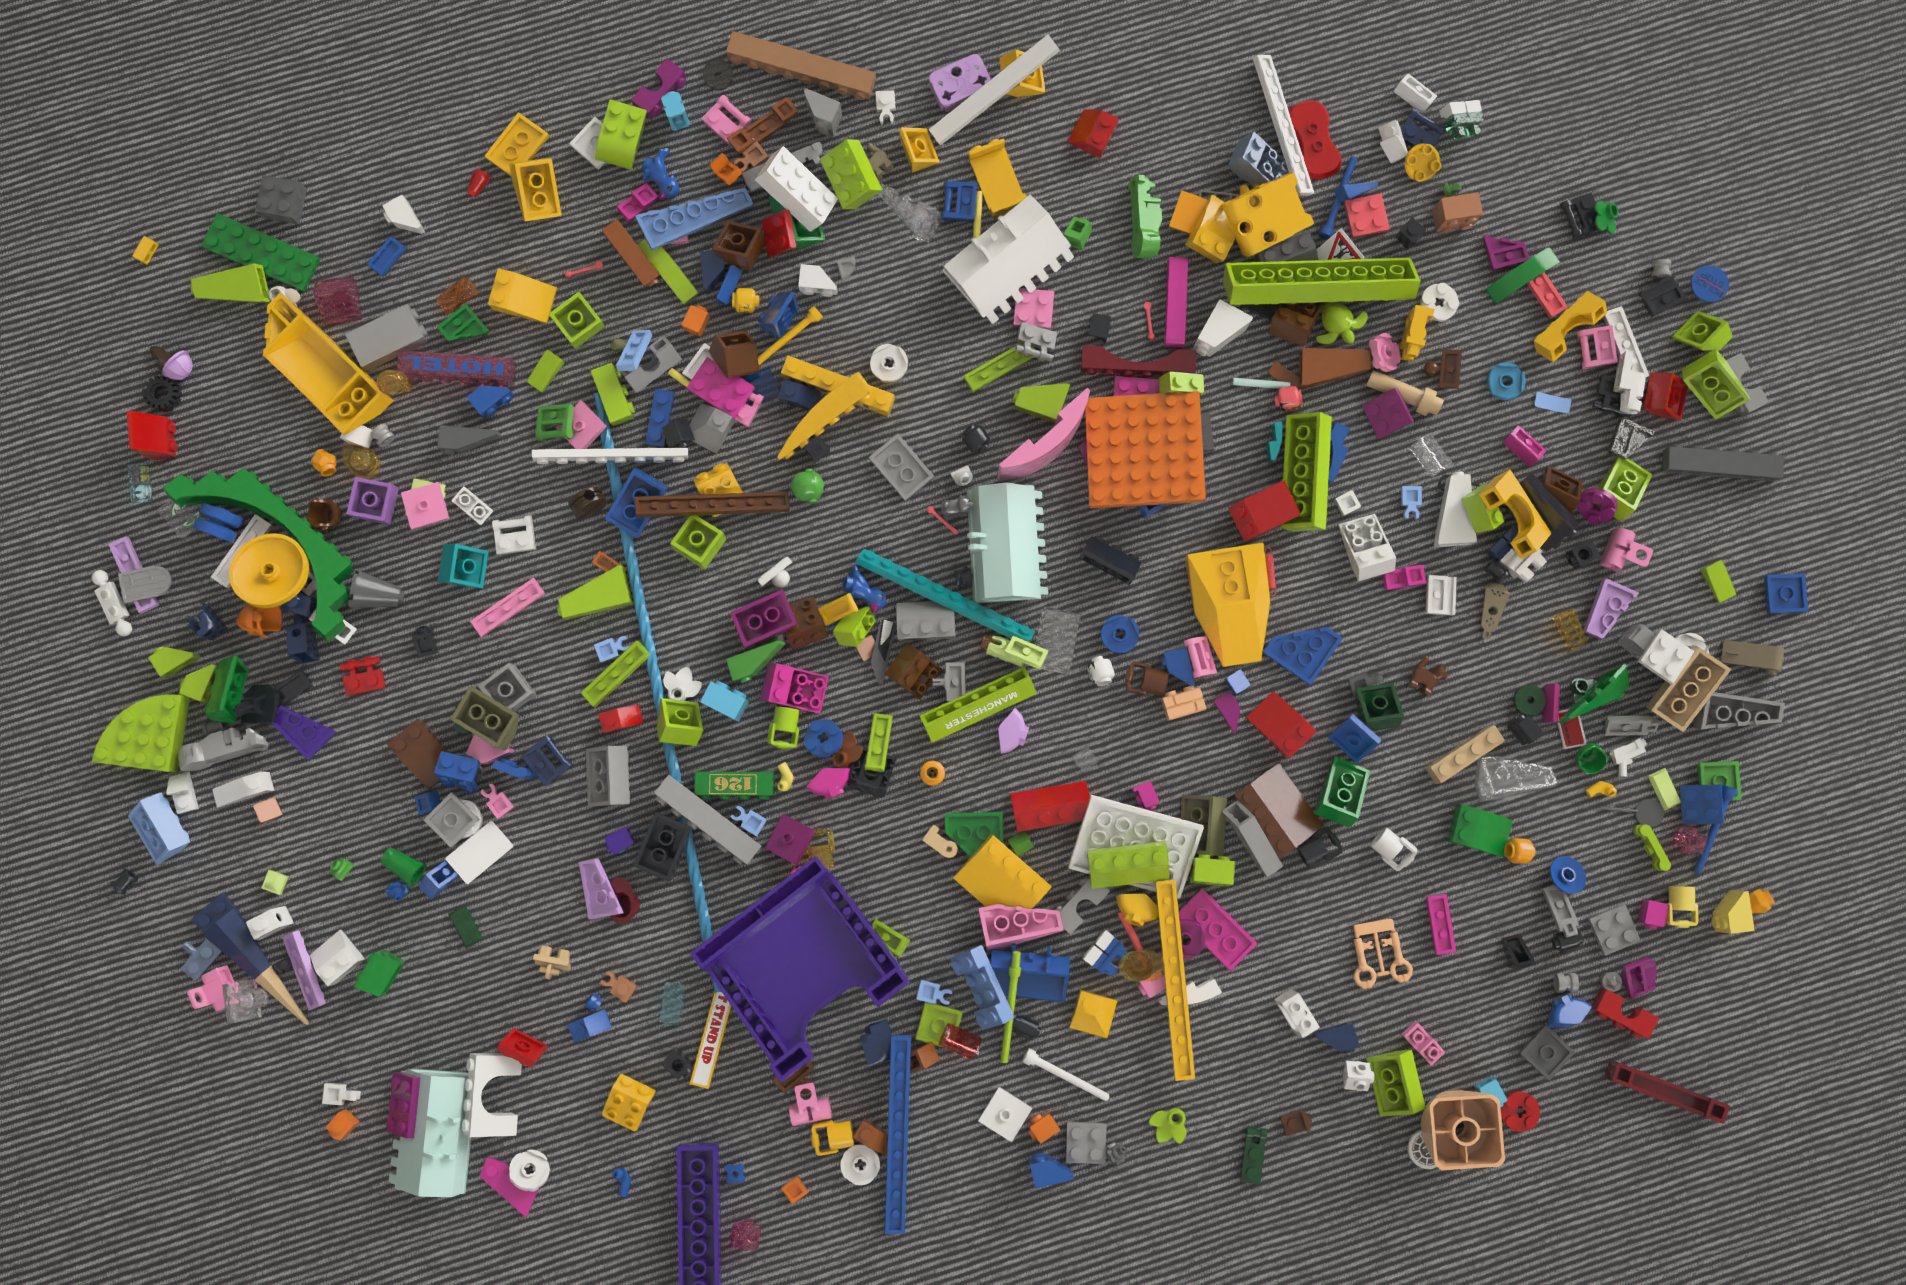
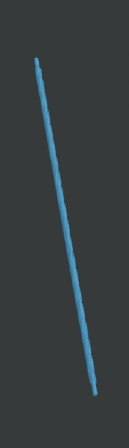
M599 392L594 393L597 408L596 415L607 425L600 434L603 449H615L604 405ZM607 460L606 467L610 478L613 501H615L622 489V483L615 460ZM619 528L642 645L651 654L646 660L658 719L660 700L665 697L657 665L654 641L651 636L649 616L645 607L643 586L640 580L632 535ZM663 742L669 775L682 784L678 759L675 753V744ZM681 816L678 818V821L686 824L687 819ZM691 828L684 852L687 857V867L693 887V897L699 917L702 941L705 942L713 933L711 931V921L705 901V892ZM712 979L715 993L721 992Z

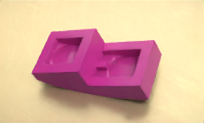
M645 183L632 192L630 198L619 204L617 210L630 223L635 219L636 215L646 211L659 196Z
M1423 565L1404 567L1382 574L1385 590L1426 584Z

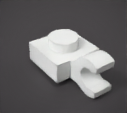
M325 1083L322 1104L344 1105L345 1100L356 1101V1099H360L361 1091H346V1084Z

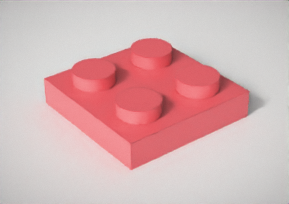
M1381 193L1344 201L1343 204L1352 239L1389 231V223Z

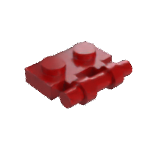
M367 656L362 660L355 661L353 659L348 660L347 663L340 664L341 671L349 670L350 672L349 676L343 677L346 696L386 688L383 670H375L374 665L381 663L379 656ZM366 667L367 672L358 674L357 668Z

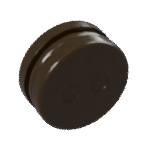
M599 487L583 489L572 496L568 502L570 509L577 519L591 517L600 512L607 504V500Z

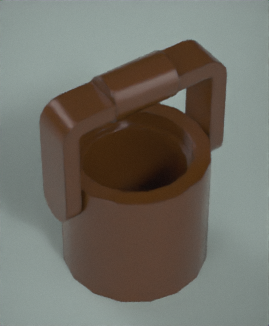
M1134 661L1126 672V691L1144 696L1147 693L1164 696L1168 672L1152 669V665ZM1134 666L1145 668L1140 690L1130 688L1134 677Z

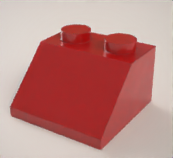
M1084 109L1067 143L1101 159L1117 127L1119 118L1103 110Z
M1651 373L1650 379L1647 381V393L1643 400V409L1654 416L1681 421L1688 391L1687 384L1674 373Z

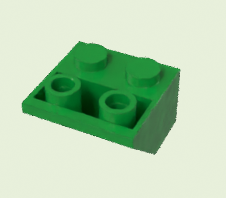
M387 950L374 952V954L371 953L365 962L367 964L365 969L357 974L355 978L357 982L353 987L377 997L385 996L404 966L405 961Z

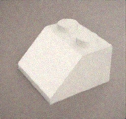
M339 930L310 954L315 972L327 987L337 984L365 960L342 930Z

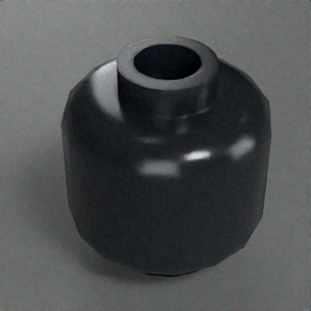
M972 424L963 431L962 441L971 452L979 451L981 453L988 448L989 445L987 443L990 440V436L981 425L975 426Z

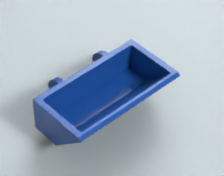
M1012 943L1011 951L992 950L990 964L1005 996H1008L1009 966L1012 965L1013 952L1016 951V944ZM1047 947L1046 955L1030 952L1021 953V974L1018 977L1016 997L1065 1002L1070 957L1051 956V947Z

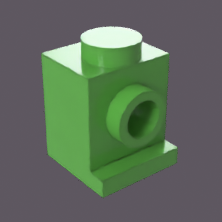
M1073 217L1064 232V237L1069 241L1071 247L1083 251L1084 244L1093 231L1091 222L1085 218Z

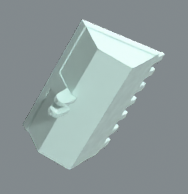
M1007 482L977 486L972 490H968L967 497L973 501V508L968 512L969 533H967V538L970 539L968 550H970L971 573L973 574V601L977 603L1033 600L1041 599V595H1048V588L1040 587V579H1047V572L1039 570V563H1046V556L1038 554V547H1045V540L1037 538V531H1044V524L1036 522V515H1043V508L1035 506V499H1042V492L1035 491L1033 485Z

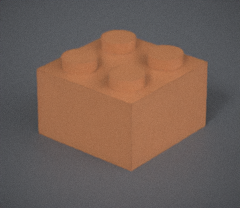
M1479 192L1441 198L1432 210L1436 232L1443 231V233H1449L1457 228H1461V230L1472 228L1483 215Z

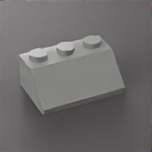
M934 601L896 603L898 641L952 639L956 637L953 610Z
M604 746L586 749L588 807L630 804L629 754L627 746Z

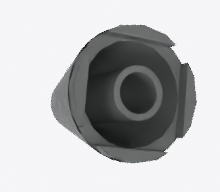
M355 570L356 574L353 576L350 589L352 600H349V608L398 607L399 603H403L405 592H401V587L363 571Z

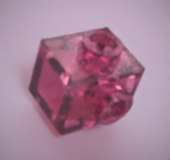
M1691 826L1679 828L1673 837V847L1680 849L1679 852L1686 855H1691L1692 853L1703 854L1708 835L1699 833V829Z
M742 1219V1222H734L730 1247L740 1251H758L761 1226L754 1224V1220Z

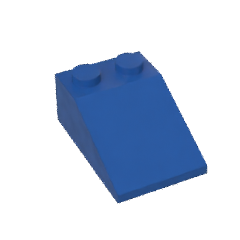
M792 291L778 292L776 297L773 296L769 301L767 312H763L758 320L760 322V329L778 340L783 336L799 310L795 293Z
M635 467L605 519L639 538L651 517L636 518L634 497L664 496L669 486Z

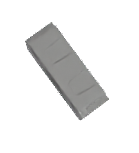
M1636 624L1624 633L1618 640V643L1639 660L1655 637V634L1643 624Z

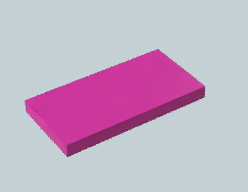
M1200 888L1179 910V920L1189 919L1201 925L1205 934L1204 946L1229 971L1258 944L1203 888Z

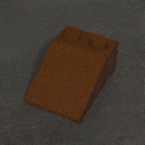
M416 719L387 745L399 760L430 789L439 782L434 771L441 751L450 752L424 720Z

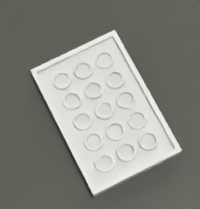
M1091 795L1068 867L1072 870L1090 874L1087 850L1165 841L1169 858V880L1176 881L1177 898H1181L1204 827L1201 824ZM1155 882L1130 884L1156 892Z

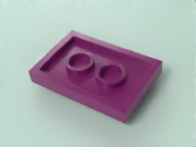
M393 1072L391 1098L388 1103L389 1117L386 1122L388 1133L407 1139L414 1138L420 1077L402 1072Z

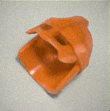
M247 605L240 611L236 623L251 635L268 638L263 631L281 630L283 622L281 605L271 608Z

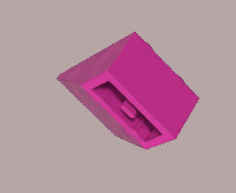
M768 663L760 701L821 714L829 676L778 663Z

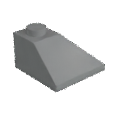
M701 403L689 424L695 439L692 442L717 454L735 422L733 417L715 407Z

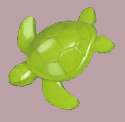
M1326 302L1320 313H1322V324L1329 333L1317 336L1316 340L1319 344L1331 345L1335 343L1338 335L1341 334L1345 342L1353 344L1355 336L1350 328L1355 330L1363 328L1367 322V313L1364 311L1356 319H1353L1352 312L1345 305L1339 302Z

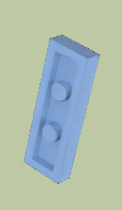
M650 330L632 332L616 364L618 371H633L637 369L652 338Z

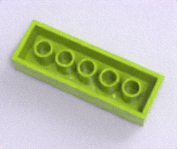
M1322 412L1287 415L1283 481H1285L1301 515L1282 524L1280 528L1292 532L1326 530L1332 417Z

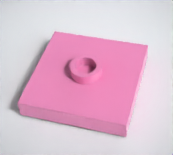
M580 400L573 409V437L567 440L575 449H587L607 425ZM558 425L555 428L562 430V425Z
M439 482L401 492L412 530L449 520Z

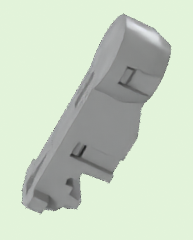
M816 142L791 154L802 164L807 159L808 162L812 161L813 165H817L820 161L819 155L823 151L821 142ZM765 164L742 173L744 181L751 191L763 188L755 181V178Z
M233 727L225 731L211 733L200 742L187 744L179 749L178 760L181 771L202 770L210 767L212 764L259 750L265 751L268 750V742H266L264 736L259 735V733L250 728L246 729V735L243 736V739L241 738L240 731Z

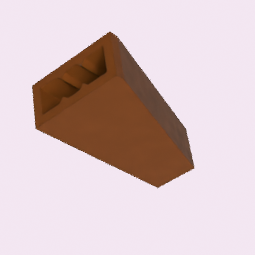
M618 219L602 229L604 237L643 287L646 285L651 287L658 282V272Z
M1302 348L1299 352V389L1303 390L1367 373L1373 367L1371 350Z

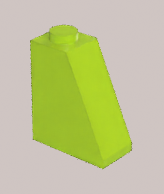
M1070 384L1021 387L1019 393L1015 392L1012 403H1015L1014 409L1056 423Z

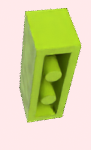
M609 363L591 370L610 424L614 427L633 420L634 416L632 413H635L632 402L627 400L626 396L629 393L626 385L621 384L620 378L623 377L617 367L615 368L613 363Z

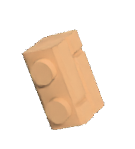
M1188 686L1183 688L1184 692L1176 694V690L1165 693V697L1161 701L1168 721L1206 710L1200 687Z

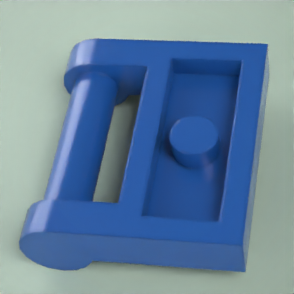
M945 181L944 209L941 213V220L974 221L978 184L974 182ZM954 189H957L956 212H951L952 193Z
M508 759L495 760L492 768L518 778L530 780L535 777V773L531 768L516 767L517 763Z

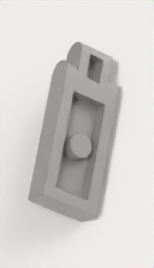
M1607 716L1603 732L1605 736L1648 735L1649 732L1657 731L1659 720L1651 716Z
M1555 885L1544 888L1542 892L1558 931H1563L1566 938L1578 935L1576 927L1579 924L1567 894Z

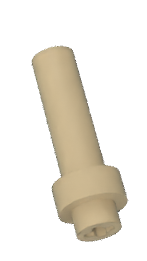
M1373 370L1366 385L1383 393L1398 388L1404 402L1417 407L1415 412L1424 416L1428 412L1437 415L1444 402L1443 399L1436 397L1437 391L1426 387L1425 391H1422Z

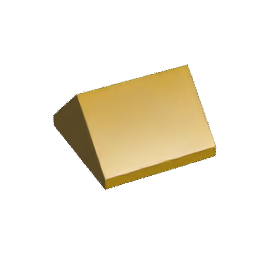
M927 128L899 129L900 141L912 173L939 163Z

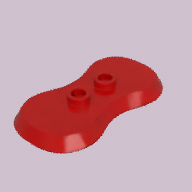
M1315 100L1302 101L1289 108L1288 112L1309 178L1319 180L1335 175L1341 168L1342 157L1329 135V113L1326 107Z

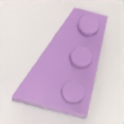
M599 858L579 862L588 919L624 913Z

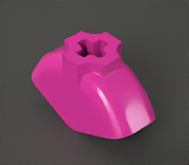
M824 768L806 788L814 794L825 796L826 800L844 793L843 788L849 780L851 769Z

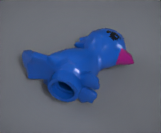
M660 148L658 155L654 159L647 157L641 168L644 171L642 174L643 181L649 178L658 184L660 190L659 200L665 198L673 199L679 194L677 178H674L673 174L670 177L667 176V169L664 163L665 157L670 152L667 148Z
M856 564L849 571V576L844 578L842 591H846L847 594L851 593L854 598L863 599L870 606L872 612H876L885 606L886 596L881 590L875 589L873 586L871 589L869 588L867 581L859 573L860 566Z

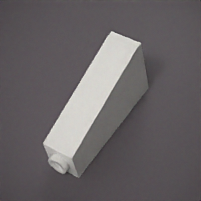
M1454 472L1446 479L1434 547L1472 545L1477 542L1476 533L1461 499L1472 492L1470 474L1464 475V472Z

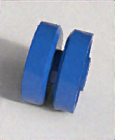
M202 503L199 513L210 519L207 521L197 518L192 528L234 543L237 533L228 529L227 525L240 528L244 518L232 514L233 512L224 508Z

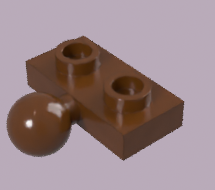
M1442 350L1441 365L1433 361L1425 364L1424 373L1427 376L1432 377L1440 373V389H1459L1462 350Z
M809 1061L782 1083L775 1074L771 1078L785 1094L796 1084L812 1083L811 1080L804 1077L815 1068ZM804 1088L800 1093L809 1094L811 1091Z

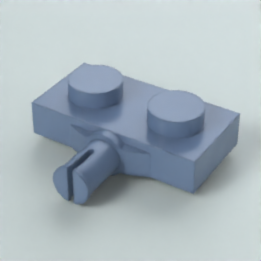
M208 938L197 948L186 941L181 948L186 950L190 956L180 969L197 981L222 951Z

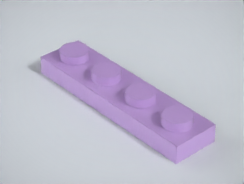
M125 536L108 544L121 573L143 568L129 537ZM156 597L134 602L138 613L141 614L159 606Z
M298 930L282 937L308 1010L310 1011L326 1004L300 931Z

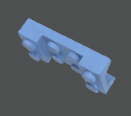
M982 945L950 958L952 968L957 976L964 974L966 983L974 996V1001L979 1007V1010L975 1011L974 1014L981 1030L1004 1024L1015 1018Z

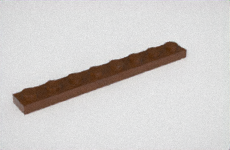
M788 491L634 497L636 518L789 512L790 510Z

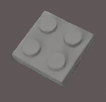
M453 792L424 819L450 847H453L480 820Z
M1625 904L1588 918L1600 950L1605 956L1641 941Z
M1067 1121L1066 1163L1105 1164L1107 1124Z

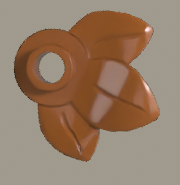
M848 731L844 734L842 747L837 753L833 754L832 761L837 768H847L850 762L857 761L862 754L863 747L856 745V738L853 732Z

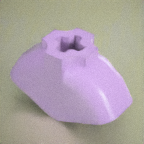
M1016 708L998 728L1001 754L1011 752L1018 745L1024 746L1029 727L1025 726L1023 717Z

